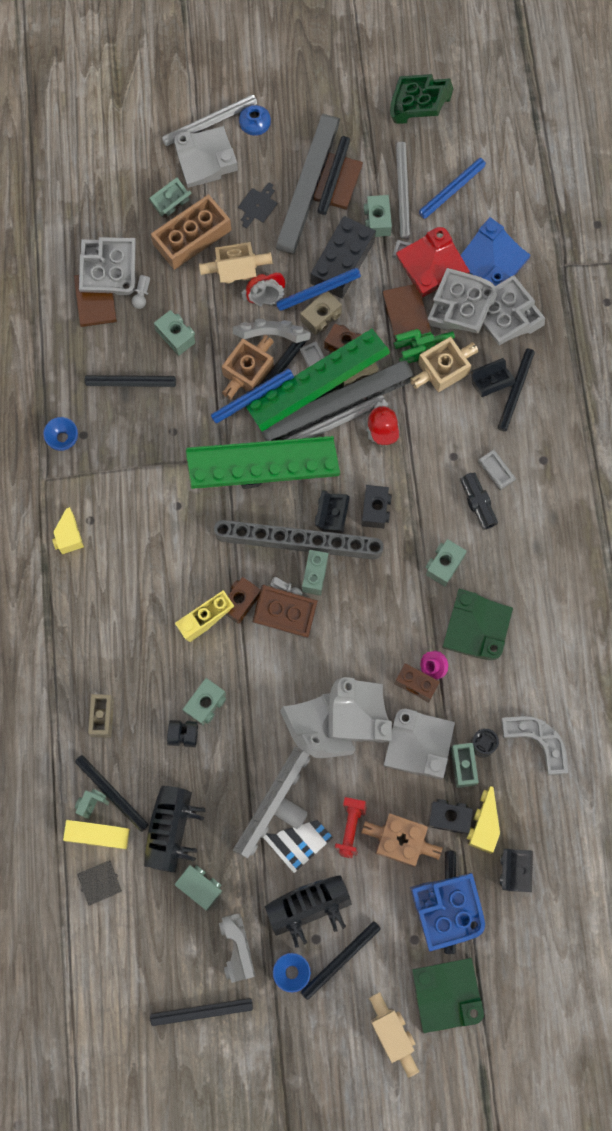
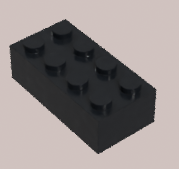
M343 216L310 274V284L315 286L354 268L359 269L375 242L376 230ZM352 281L328 292L343 299Z

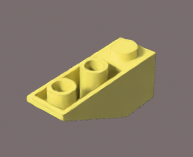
M223 590L175 624L184 638L191 642L212 627L234 605Z
M490 786L488 790H484L480 801L483 804L481 810L478 808L473 819L476 821L474 828H470L467 839L470 840L468 845L491 854L494 852L500 829L494 788Z

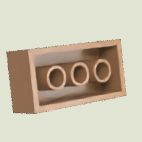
M208 194L151 233V238L155 248L175 270L231 231V221Z

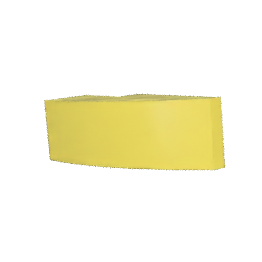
M66 820L63 841L127 849L130 829Z

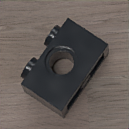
M366 485L362 518L363 527L384 529L385 523H389L390 512L386 511L387 505H391L392 494L388 493L389 487ZM379 504L382 506V509L375 510L372 506Z
M437 799L436 802L433 801L431 803L428 821L429 828L469 834L473 809L468 808V804L456 803L455 806L448 804L449 801ZM447 811L454 812L456 816L455 821H448L445 813Z

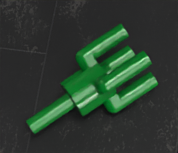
M419 329L395 335L396 342H393L394 349H399L411 345V349L401 352L402 358L399 359V362L407 361L409 364L419 361L420 354L436 346V343H440L449 337L454 339L455 334L451 331L433 336L431 332L421 334Z

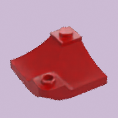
M437 227L427 232L423 238L396 252L398 260L411 282L415 284L422 298L438 290L447 268L470 274L468 267L453 243L452 237L443 227ZM441 233L443 237L439 238L436 235Z

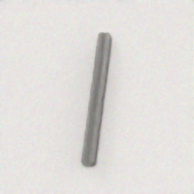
M252 94L164 135L162 141L165 146H169L175 143L174 140L178 134L190 131V133L201 131L241 112L250 105H256L257 99Z
M398 142L396 152L400 237L408 239L410 237L406 143Z
M381 394L284 440L314 438L373 410L377 402L381 403L385 399Z

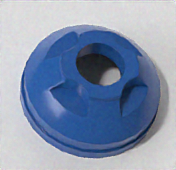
M250 105L244 108L239 117L240 127L245 133L252 136L265 133L271 124L268 110L260 105ZM256 111L260 115L258 118H251L250 113Z
M57 417L49 421L43 432L47 445L58 451L71 448L78 438V430L75 423L65 417ZM66 433L68 439L65 442L58 441L59 434Z
M295 953L281 956L273 968V978L277 986L283 991L291 993L302 990L308 984L311 975L310 966L306 959ZM289 966H295L298 969V976L294 979H289L286 976V969Z

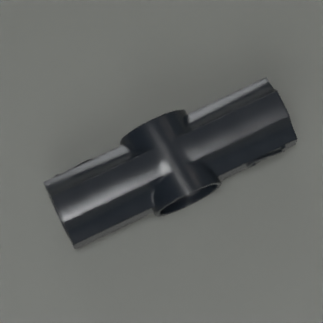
M468 473L460 478V482L467 495L468 505L471 511L475 512L482 529L487 530L497 525L498 520L491 508L490 497L487 491L483 490L476 473Z

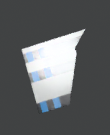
M318 820L302 824L298 829L293 827L280 831L278 834H266L263 838L295 873L333 837Z

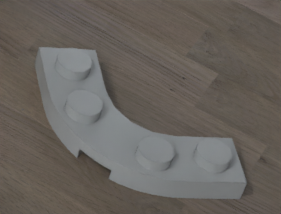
M256 319L255 322H243L233 327V334L242 339L259 335H278L298 343L310 340L311 332L303 329L301 326L293 325L291 321L287 320L278 322Z
M520 716L501 719L503 739L525 737L537 741L545 754L547 775L568 774L565 746L556 730L543 720L534 717Z

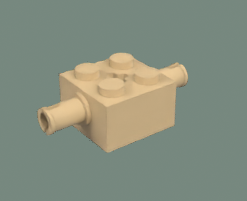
M251 242L216 247L215 262L200 263L199 267L201 275L217 273L220 277V283H232L235 280H250L253 277H257L255 270L257 266L273 264L271 252L255 255L252 252Z
M451 337L420 354L418 365L423 372L410 378L411 384L417 389L430 381L439 393L469 375L471 364L467 358L478 353L477 346L473 347L475 344L472 342L460 350Z
M380 992L371 996L369 1000L377 1014L376 1018L371 1020V1023L391 1063L400 1060L407 1077L414 1076L420 1072L411 1056V1053L414 1052L412 1046L415 1045V1041L409 1031H404L403 1025L406 1023L401 1013L388 1009Z

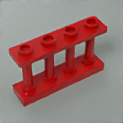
M345 797L343 806L345 812L348 813L343 843H335V849L341 857L352 859L353 855H358L357 848L353 847L358 818L361 815L365 816L367 807L366 801Z

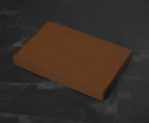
M329 153L313 197L314 201L320 202L335 157L334 153ZM345 157L330 202L331 206L345 210L348 209L363 167V162Z
M74 275L80 326L86 327L117 322L113 293L80 292L79 275Z
M415 284L382 291L394 338L397 334L419 329L421 334L431 332L422 297Z
M262 585L252 623L308 638L318 600Z

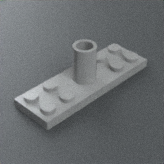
M294 747L235 845L234 852L246 858L252 856L257 850L258 845L256 844L260 837L263 838L268 831L267 826L273 815L296 829L303 824L307 817V811L286 799L285 795L291 785L297 783L300 777V770L302 767H306L310 761V754L299 747Z

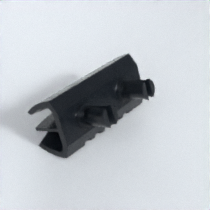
M161 786L149 825L144 867L176 873L178 858L191 861L196 860L195 857L188 855V853H197L196 848L181 846L187 818L201 821L205 818L196 814L197 812H206L204 807L190 806L192 792L179 787Z
M341 875L299 887L273 900L264 907L275 935L278 936L290 931L294 946L298 948V937H300L304 945L307 944L301 928L302 925L328 915L334 932L338 931L336 921L344 929L346 925L339 910L352 905L345 883Z

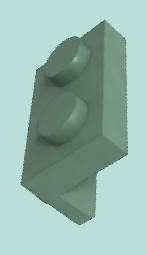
M175 178L151 196L149 201L161 217L164 214L169 216L176 211L174 208L180 203L182 206L190 200L188 196L192 193L190 190L187 191L178 178Z
M92 789L91 792L85 790L83 797H79L76 802L75 809L77 810L75 813L89 820L97 801L107 806L109 801L105 799L106 795Z

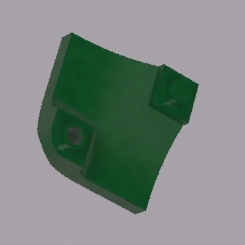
M432 74L399 76L390 106V115L393 122L403 124L407 123L408 119L412 117L439 116L443 104L450 102L454 90L451 79H434Z
M458 589L442 648L484 660L498 659L503 653L513 607L491 601L474 592ZM495 646L497 651L492 652L490 647Z
M472 958L411 969L423 1033L475 1025L482 1021L484 1011ZM472 1009L477 1011V1016L474 1018L470 1016Z

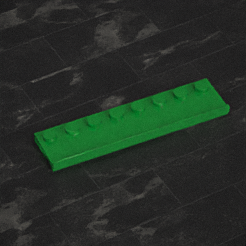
M370 329L301 371L293 379L285 381L278 388L270 390L263 397L254 400L246 408L263 432L390 354V351L376 332Z
M334 436L188 447L185 454L191 489L336 477L340 475Z

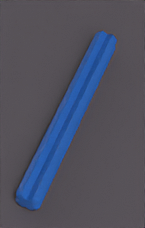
M478 158L419 210V215L426 219L485 167L486 162L482 158Z
M354 268L277 301V307L279 311L285 310L361 277V273L358 268Z
M286 369L212 413L213 421L219 423L251 404L254 400L263 397L270 390L278 388L285 381L293 379L292 371Z

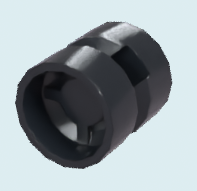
M170 720L167 745L180 746V744H183L185 747L196 748L198 722L186 721L183 724L181 720Z
M483 728L478 730L472 737L470 743H473L475 756L486 758L497 749L499 738L493 730Z

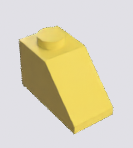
M70 507L66 508L54 530L55 538L52 539L55 549H59L62 554L84 547L74 514Z

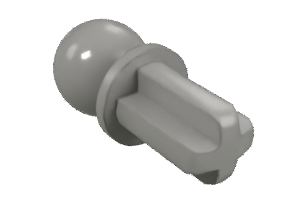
M140 275L137 289H134L137 295L133 296L132 305L136 309H141L146 305L144 294L148 295L147 290L150 282V277Z
M274 577L270 583V586L303 596L299 588H291V583L287 584L277 577Z

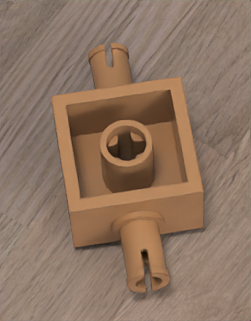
M264 335L257 347L245 339L240 341L222 365L223 376L231 380L225 390L222 391L225 397L229 396L228 399L232 400L239 388H243L248 392L259 386L274 366L273 357L266 353L274 343L270 337L267 339L268 336Z
M390 813L383 827L367 821L364 823L363 827L366 828H363L361 833L378 838V841H380L376 851L377 855L411 867L416 866L418 857L421 854L437 860L440 858L441 854L438 853L442 852L443 847L427 843L424 840L428 826ZM401 835L404 836V840L407 841V843H404L402 846L399 845V841L396 840L397 838H400Z

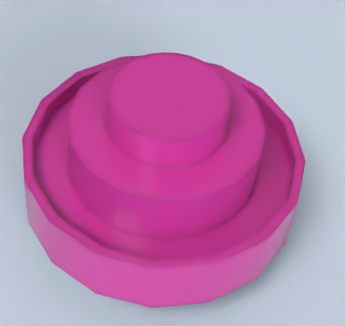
M439 651L427 652L421 659V671L436 680L441 679L448 671V661L445 655Z

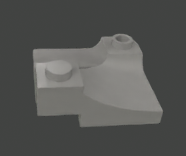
M224 126L199 133L187 131L175 137V148L187 188L221 179L223 174L238 171L236 157Z
M99 237V240L81 239L79 291L115 293L117 295L132 294L136 285V239ZM125 284L130 285L128 289L123 288Z
M447 268L433 299L434 305L428 317L429 325L443 330L459 329L479 333L487 312L497 297L496 287L484 278Z
M514 275L495 286L497 297L494 304H491L482 325L499 346L517 336L526 333L531 334L545 325V317L535 306V300Z
M348 677L337 679L331 688L329 697L328 738L359 742L372 741L383 743L392 741V721H389L385 710L383 684L357 681L355 678Z
M330 693L322 694L316 699L300 704L283 706L280 710L296 745L315 758L347 756L355 752L351 740L328 738Z
M410 709L399 710L395 716L392 728V741H389L383 766L442 780L447 765L455 722L424 715ZM402 716H408L409 721L404 722L402 720Z
M241 914L223 917V922L219 923L222 936L226 935L227 939L233 940L231 960L226 962L227 966L224 967L227 980L231 979V983L255 977L251 952Z

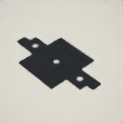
M268 182L261 193L252 188L238 206L239 209L246 212L241 219L244 222L242 224L243 227L248 228L254 218L264 223L278 204L270 198L275 191L272 189L274 185Z

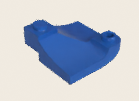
M489 217L460 256L471 275L484 278L496 286L511 276H515L530 259L531 255L507 234L501 224Z
M472 873L410 887L429 952L474 939L483 933L485 920ZM473 921L477 923L475 928L470 927Z

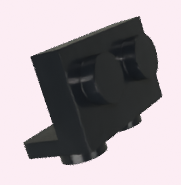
M504 358L471 371L472 385L481 397L515 384V378L506 368V360Z
M322 490L318 500L319 507L315 516V526L323 532L343 533L350 496L347 494H330L326 490Z
M504 848L500 857V862L503 866V872L500 875L502 890L532 893L533 851Z

